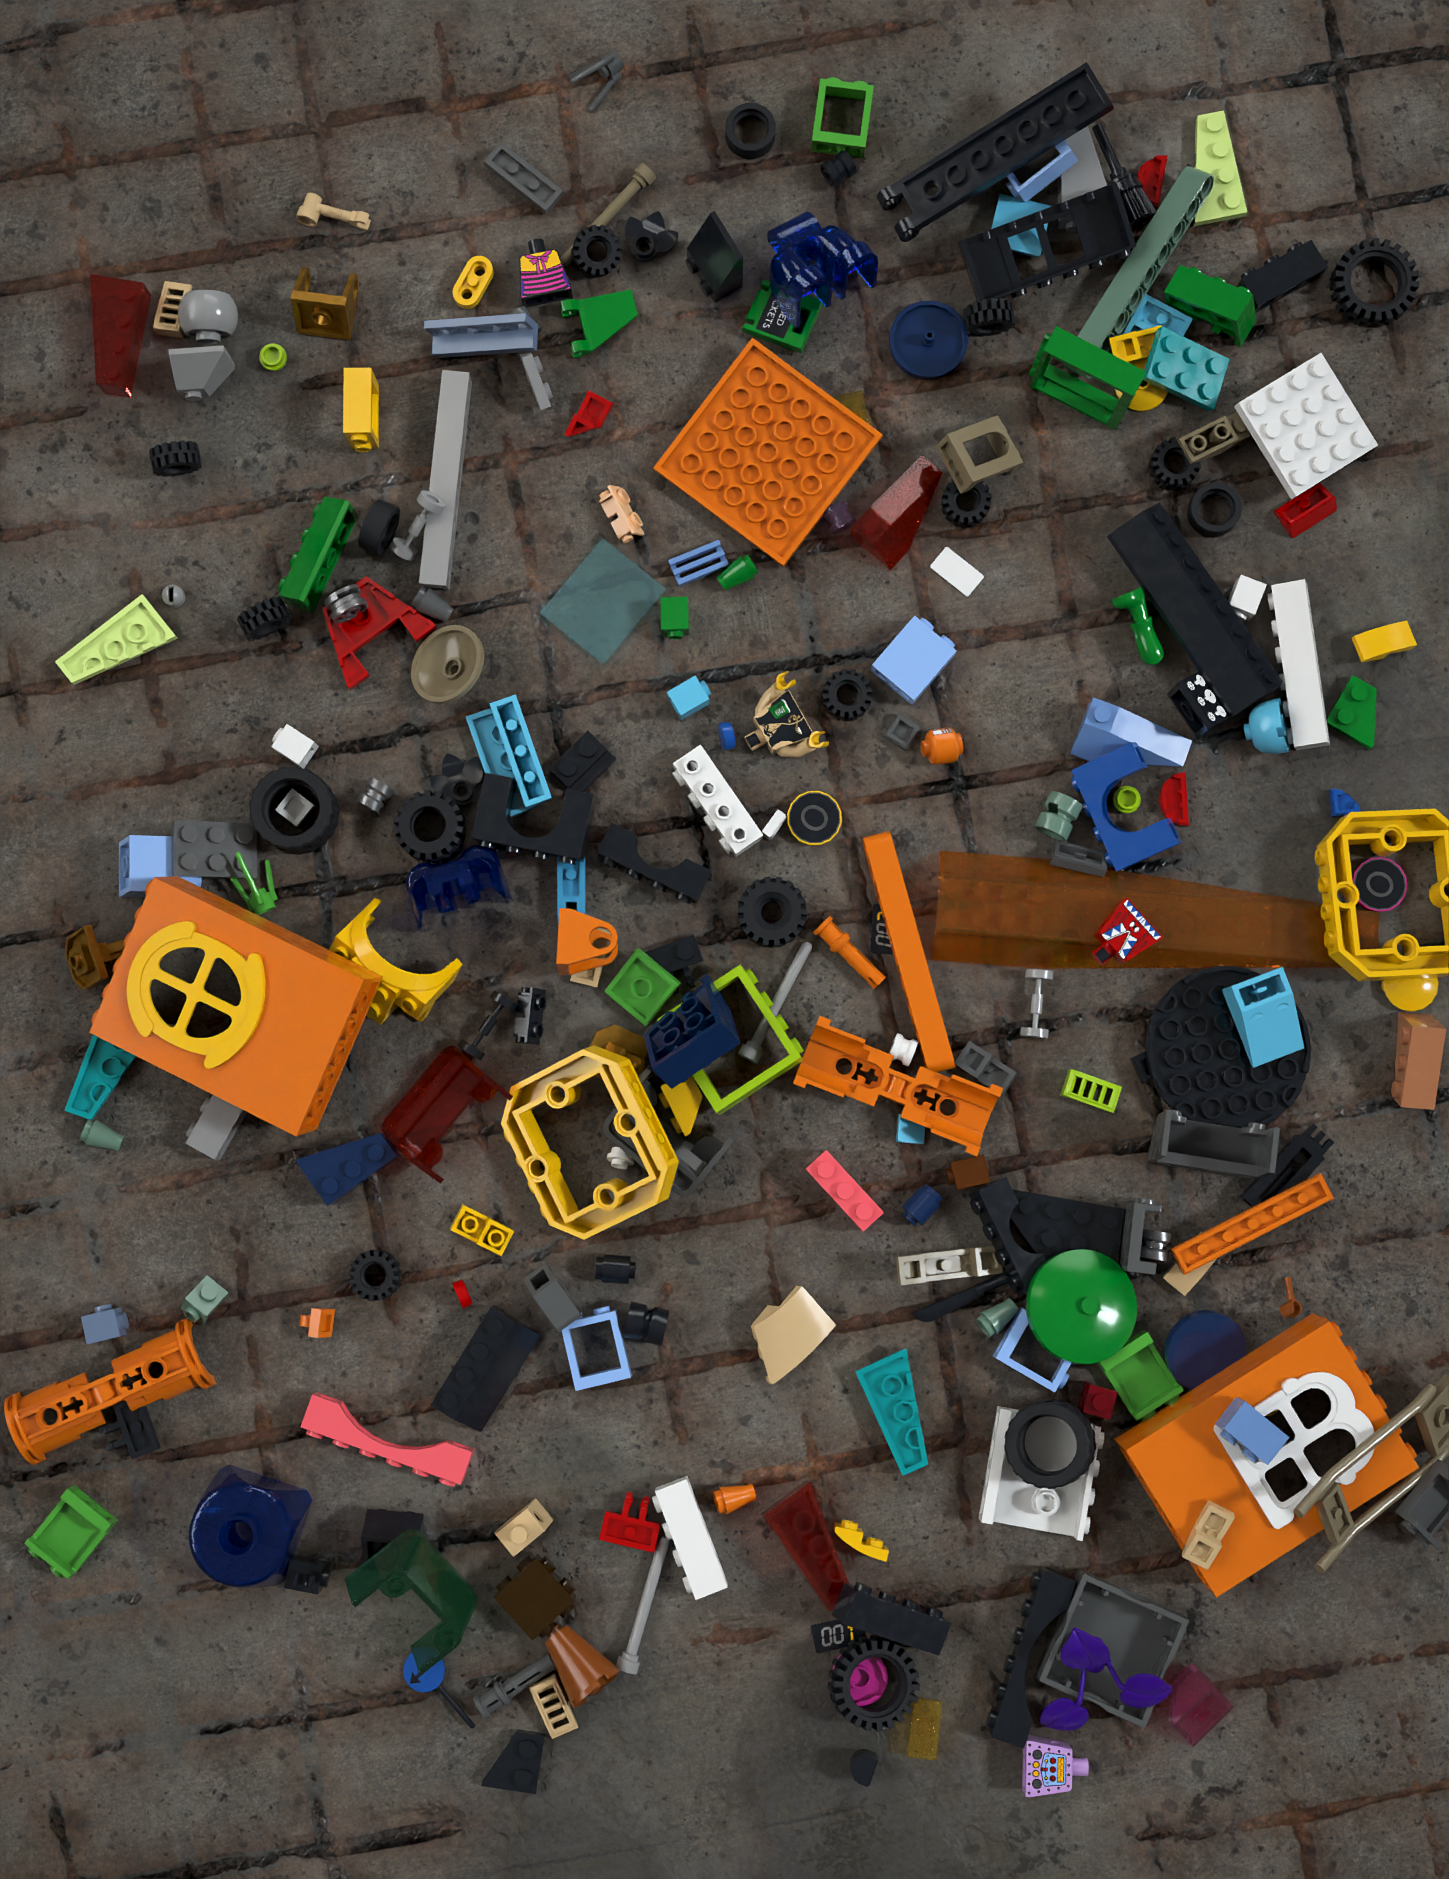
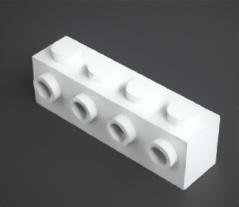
M701 744L673 763L675 771L672 774L680 786L684 784L691 792L687 795L696 809L699 807L703 809L707 815L703 818L712 832L715 829L722 837L719 842L727 854L732 852L737 857L763 839L762 832Z

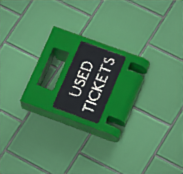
M762 280L760 286L764 290H758L746 317V322L754 325L744 323L742 331L802 354L823 306L822 300L776 283ZM802 310L803 314L809 317L802 334H798L792 331Z

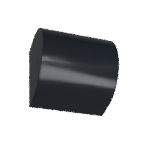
M861 1749L856 1751L850 1759L852 1776L857 1783L863 1786H870L878 1763L876 1752Z

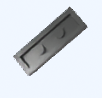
M500 142L484 160V165L546 215L564 195L562 189L503 142Z

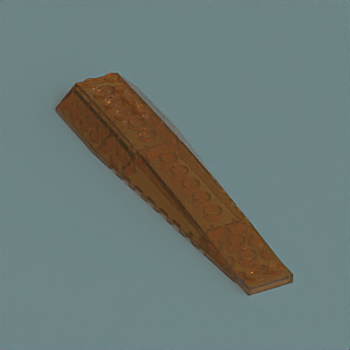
M939 851L937 877L939 878L936 930L933 933V961L1035 969L1211 968L1216 966H1237L1243 968H1342L1328 955V948L1324 945L1326 927L1325 920L1321 917V906L1323 903L1133 872L1116 871L1108 868L1105 877H1100L1050 865L1051 859ZM1128 897L1163 938L1124 963H1119L1112 957L1102 966L1091 954L1101 945L1094 936V933L1121 899ZM1356 910L1360 950L1378 949L1380 912Z

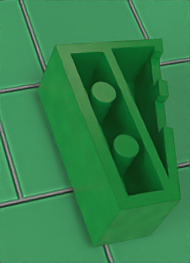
M1180 265L1164 291L1168 306L1191 317L1195 322L1200 318L1213 325L1211 331L1218 335L1220 331H1223L1235 338L1233 344L1240 348L1257 321L1253 294L1247 288L1227 284L1220 277L1215 276L1212 278L1195 267L1187 268Z

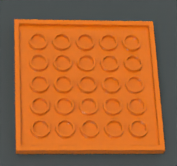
M751 338L653 469L784 567L882 439L883 434L754 338Z

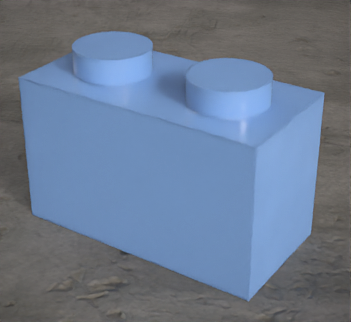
M1238 1397L1234 1398L1215 1423L1222 1430L1220 1436L1233 1446L1237 1442L1244 1448L1242 1454L1255 1464L1259 1460L1269 1465L1289 1439L1285 1433L1250 1404Z

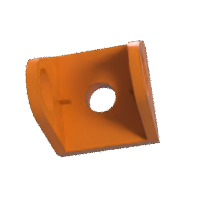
M559 908L556 961L558 975H573L612 963L618 954V936L615 928L605 921L576 910ZM597 928L607 929L611 933V935L606 932L600 931ZM597 939H605L610 942L609 946L602 949L592 946V943ZM610 952H612L611 955L606 959L596 958L603 955H607Z

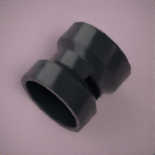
M844 150L838 152L832 161L827 160L820 165L824 179L832 188L839 186L844 178H851L857 174L852 158Z

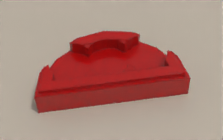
M1168 155L1155 156L1142 165L1138 171V179L1143 185L1142 189L1156 210L1160 203Z
M1186 771L1174 774L1166 780L1159 791L1158 798L1160 810L1165 818H1171L1173 824L1183 827L1189 826Z

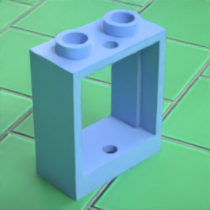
M1065 140L1055 146L1060 155L1022 185L1014 173L1007 176L1009 182L1006 186L1014 197L1020 195L1027 202L1079 161Z
M609 1306L593 1309L594 1315L581 1316L562 1330L575 1391L631 1378V1369L617 1309L610 1311ZM610 1320L621 1366L581 1376L570 1329Z
M1020 1307L993 1357L1051 1391L1056 1392L1057 1388L1062 1389L1069 1378V1374L1066 1372L1071 1363L1061 1360L1049 1381L1009 1358L1029 1323L1026 1310Z

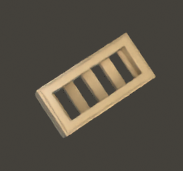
M165 281L155 315L153 330L157 335L184 338V331L179 323L178 315L167 313V310L178 311L179 305L168 304L169 300L181 301L183 297L170 294V290L184 291V296L187 292L192 291V285ZM165 319L176 320L175 324L165 323Z
M557 1673L541 1679L529 1687L552 1739L579 1727ZM554 1687L555 1692L542 1697L541 1692ZM557 1697L559 1698L560 1702L546 1707V1702ZM563 1707V1713L550 1717V1712ZM568 1718L569 1723L557 1728L554 1727L553 1723Z

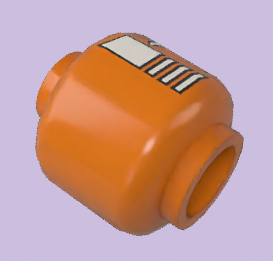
M950 727L929 730L926 733L925 740L921 741L922 756L927 757L933 765L956 762L959 755L963 753V741L960 733H956Z

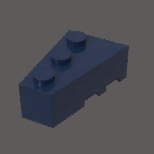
M379 1133L302 1157L295 1161L326 1205L330 1206L348 1195L401 1155L386 1134Z

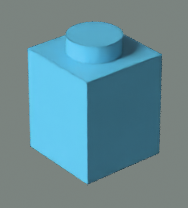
M696 676L667 692V697L681 720L710 704L708 696L711 695V692L705 681L699 682Z

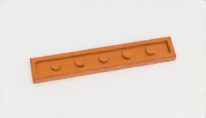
M1318 1173L1171 1248L1170 1251L1182 1274L1185 1275L1334 1199L1322 1174Z

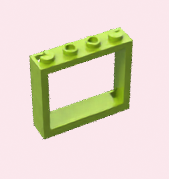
M741 964L714 981L715 987L720 991L740 978L789 1055L723 1099L703 1069L693 1074L692 1076L718 1115L723 1114L803 1061L800 1055L804 1051L795 1037L791 1040L785 1032L789 1028L780 1014L776 1017L770 1009L774 1005L765 991L759 993L754 985L759 981L750 968L745 971ZM679 1004L670 1011L674 1012L681 1006V1004Z

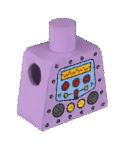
M1028 1735L1025 1747L1023 1748L1022 1790L1026 1797L1071 1791L1072 1776H1088V1758H1072V1748L1069 1743Z

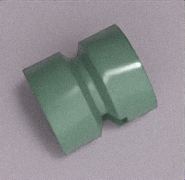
M1051 791L1044 804L1046 811L1040 813L1034 827L1051 838L1066 842L1073 828L1071 821L1077 820L1083 805L1072 797L1060 792Z

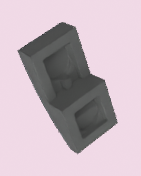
M971 1041L967 1043L955 1061L957 1067L986 1087H989L990 1084L1002 1087L1001 1097H1003L1018 1075L1017 1072L995 1059L993 1055Z

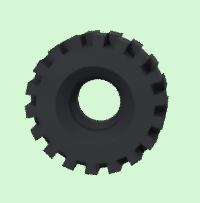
M770 876L764 877L762 880L758 879L748 886L740 897L737 914L740 928L750 941L756 942L759 946H768V948L785 946L796 939L804 927L807 916L805 898L802 896L800 889L796 888L789 880H782L781 877L770 878ZM768 902H776L782 907L783 916L776 923H768L761 916V909Z

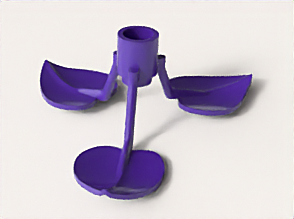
M1074 1627L1061 1649L1060 1658L1066 1666L1073 1669H1082L1077 1700L1073 1702L1068 1698H1059L1052 1701L1042 1711L1040 1723L1051 1729L1069 1731L1082 1727L1088 1721L1087 1709L1080 1706L1083 1700L1087 1670L1092 1673H1098L1104 1669V1666H1107L1116 1685L1120 1690H1123L1120 1694V1700L1124 1704L1135 1708H1147L1162 1702L1172 1692V1686L1168 1685L1161 1678L1146 1673L1133 1675L1126 1680L1125 1684L1122 1683L1111 1664L1110 1651L1103 1640Z

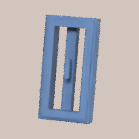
M719 540L668 560L679 587L729 567ZM715 549L717 551L713 554H710L706 557L683 565L679 568L676 567V565H679L683 562L701 556ZM718 558H720L721 562L717 564H714L705 569L687 575L683 578H681L680 576L681 573L699 567Z

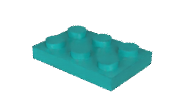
M1160 327L1156 330L1144 369L1146 374L1143 380L1198 407L1211 411L1215 409L1230 359L1165 327Z

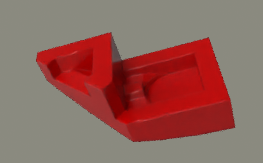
M588 390L577 414H574L564 435L572 437L601 428L614 403Z

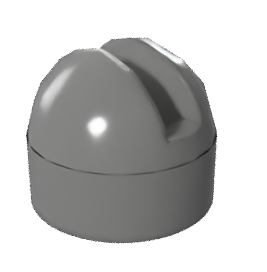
M168 585L163 589L162 599L169 607L177 608L184 603L185 593L177 585ZM170 590H173L174 601H170Z

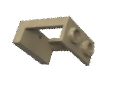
M998 415L951 432L935 446L961 494L972 489L978 482L1004 472L1007 475H1011L1023 463L1019 451L1015 448L1006 427L1002 424ZM986 435L998 458L975 467L963 443Z

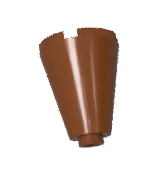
M558 1624L547 1634L549 1639L545 1642L546 1647L574 1709L587 1701V1696L589 1698L593 1694L596 1695L620 1673V1670L569 1625L562 1627Z

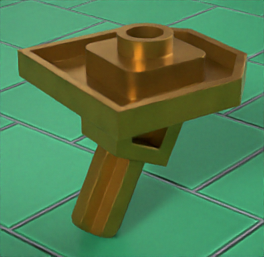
M92 925L83 926L67 937L65 957L73 981L83 990H87L107 979L108 974L105 965L112 964V960L121 957L125 948L123 946L124 940L111 944L106 942L97 943Z
M615 1024L595 1031L589 1047L595 1045L630 1059L637 1076L641 1071H645L644 1060L648 1051L643 1036ZM600 1074L596 1076V1078L603 1080Z

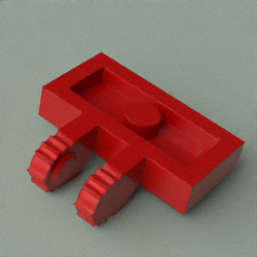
M627 1492L622 1514L608 1510L605 1511L599 1540L654 1553L661 1523L645 1519L650 1497L644 1496L640 1504L639 1518L628 1515L629 1508L632 1506L633 1493Z

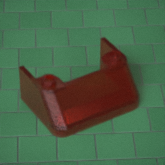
M451 1045L439 1053L386 1116L381 1130L410 1162L441 1183L444 1179L433 1169L434 1165L438 1164L443 1156V1146L438 1142L473 1099L479 1103H484L491 1100L497 1091L509 1101L513 1096L463 1052Z

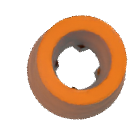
M752 1484L719 1487V1490L714 1491L713 1499L718 1514L725 1513L727 1515L752 1501H756V1494Z

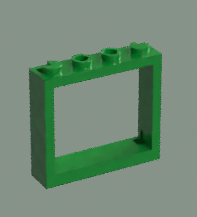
M1056 326L1052 335L1046 333L1035 356L1032 368L1028 374L1032 377L1029 387L1116 430L1146 371ZM1052 357L1122 392L1120 400L1050 365Z

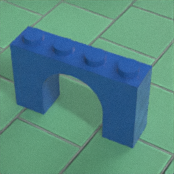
M1130 742L1071 770L1074 776L1071 778V782L1075 790L1081 792L1085 800L1082 803L1083 809L1089 818H1093L1096 825L1093 828L1094 834L1100 843H1104L1107 850L1105 853L1106 861L1116 871L1124 870L1182 843L1171 818L1163 819L1139 831L1130 832L1115 825L1108 814L1107 798L1113 786L1120 780L1148 768L1137 742Z

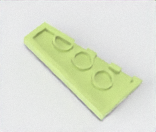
M1224 110L1198 115L1195 124L1196 162L1194 168L1213 174L1214 185L1193 219V227L1244 217L1247 214Z

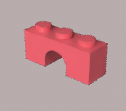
M827 1150L822 1152L805 1168L861 1231L864 1232L884 1213Z

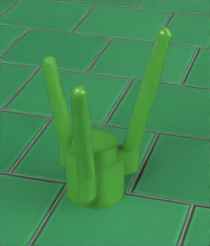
M236 852L235 856L252 892L248 895L237 879H230V881L245 900L249 911H254L256 915H260L276 908L274 901L278 900V897L274 890L270 861L268 859L264 861L268 892H266L265 888L257 889L241 853Z

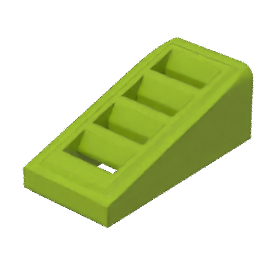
M1068 1069L1060 1096L1114 1113L1122 1087L1094 1076ZM1078 1078L1081 1079L1077 1094L1073 1093V1088ZM1090 1082L1092 1084L1086 1098L1083 1096L1086 1083ZM1097 1085L1102 1086L1098 1101L1093 1100ZM1107 1088L1112 1090L1108 1105L1103 1104Z

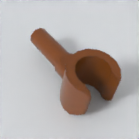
M1285 1277L1287 1302L1280 1306V1313L1284 1318L1289 1316L1292 1319L1302 1312V1306L1293 1294L1291 1277Z

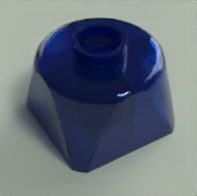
M232 1465L220 1469L201 1497L188 1531L189 1547L196 1564L212 1580L232 1587H269L284 1582L287 1576L289 1561L295 1555L312 1503L309 1492L306 1489ZM236 1522H244L250 1526L253 1533L251 1542L243 1540L238 1535Z

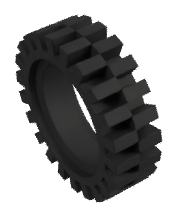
M1373 238L1370 243L1368 239L1362 240L1359 245L1356 243L1351 246L1349 251L1347 250L1338 261L1330 278L1333 280L1330 283V291H1334L1331 299L1332 302L1338 301L1335 308L1338 312L1342 309L1345 311L1343 317L1346 320L1351 316L1355 318L1353 324L1357 326L1360 322H1364V327L1370 328L1372 324H1375V328H1379L1384 323L1389 325L1395 319L1398 320L1412 304L1417 295L1416 291L1419 288L1420 282L1416 281L1419 277V270H1413L1417 265L1415 260L1413 259L1409 262L1407 258L1410 256V253L1406 250L1402 254L1399 251L1402 246L1398 243L1391 247V240L1387 239L1383 243H1379V238ZM1367 261H1378L1387 265L1394 272L1398 281L1396 297L1391 302L1380 306L1364 303L1355 295L1351 287L1353 269Z
M870 1635V1638L865 1636L859 1637V1642L850 1641L848 1649L845 1650L843 1647L840 1649L839 1653L841 1656L839 1659L834 1657L832 1664L835 1665L834 1669H829L828 1676L831 1678V1682H828V1689L832 1693L829 1695L831 1701L835 1703L834 1707L858 1728L862 1727L866 1731L875 1729L877 1732L883 1731L885 1726L891 1729L895 1727L893 1722L896 1720L899 1723L905 1720L902 1716L905 1712L908 1714L912 1712L911 1702H917L918 1697L915 1695V1690L920 1691V1684L916 1682V1678L920 1677L919 1672L914 1669L916 1664L903 1648L887 1638ZM871 1657L888 1659L893 1664L898 1678L894 1696L887 1704L877 1709H865L858 1706L853 1701L849 1687L854 1669L862 1661Z

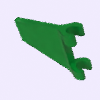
M631 289L579 300L567 299L561 301L560 306L562 318H568L576 314L579 315L585 340L571 342L572 347L570 349L573 359L592 353L638 316Z

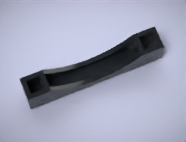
M1043 1566L1039 1567L1038 1572L1034 1571L1029 1585L1032 1593L1030 1599H1025L1021 1616L1024 1618L1021 1628L1016 1627L1012 1643L1015 1644L1012 1655L1008 1654L1003 1668V1671L1006 1672L1004 1682H999L997 1685L995 1699L998 1701L995 1710L989 1711L986 1721V1727H989L988 1731L992 1738L1022 1748L1025 1747L1033 1722L1025 1694V1671L1028 1657L1043 1629L1055 1617L1068 1609L1076 1584V1580L1072 1576Z

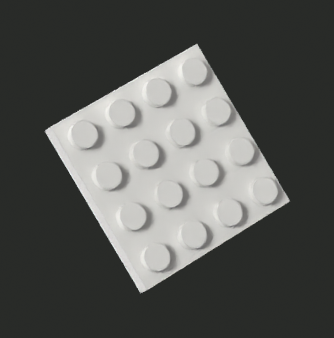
M1322 353L1234 406L1291 500L1378 446Z

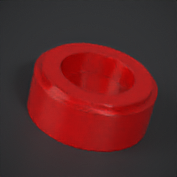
M460 1279L453 1282L452 1285L462 1308L471 1306L472 1300L463 1280Z

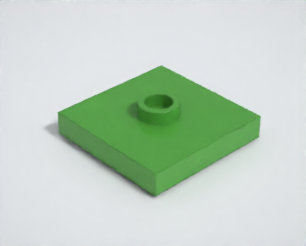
M638 948L604 992L647 1027L680 986L681 982Z

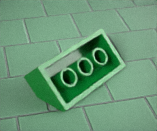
M324 497L322 503H318L315 506L312 515L314 520L310 528L307 527L301 537L303 544L299 552L293 554L289 564L291 567L287 577L284 576L278 587L279 597L282 598L283 602L311 614L315 612L358 519V515L351 503L343 499Z

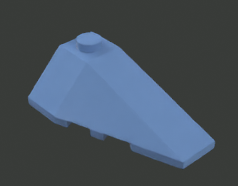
M1093 697L1087 706L1070 754L1090 762L1130 742H1137L1147 765L1183 767L1192 741L1123 708Z

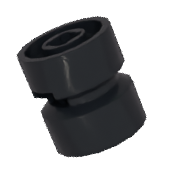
M631 1301L623 1337L633 1340L645 1337L646 1343L662 1346L670 1310L658 1307L648 1310L647 1305Z

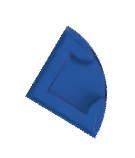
M1329 790L1331 817H1343L1350 812H1361L1358 803L1343 790Z

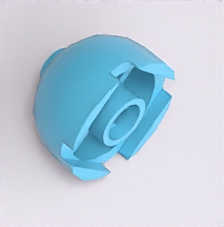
M1280 698L1258 704L1249 714V723L1244 724L1246 740H1252L1255 748L1262 753L1280 754L1289 752L1290 749L1286 730L1287 723L1284 721V710Z

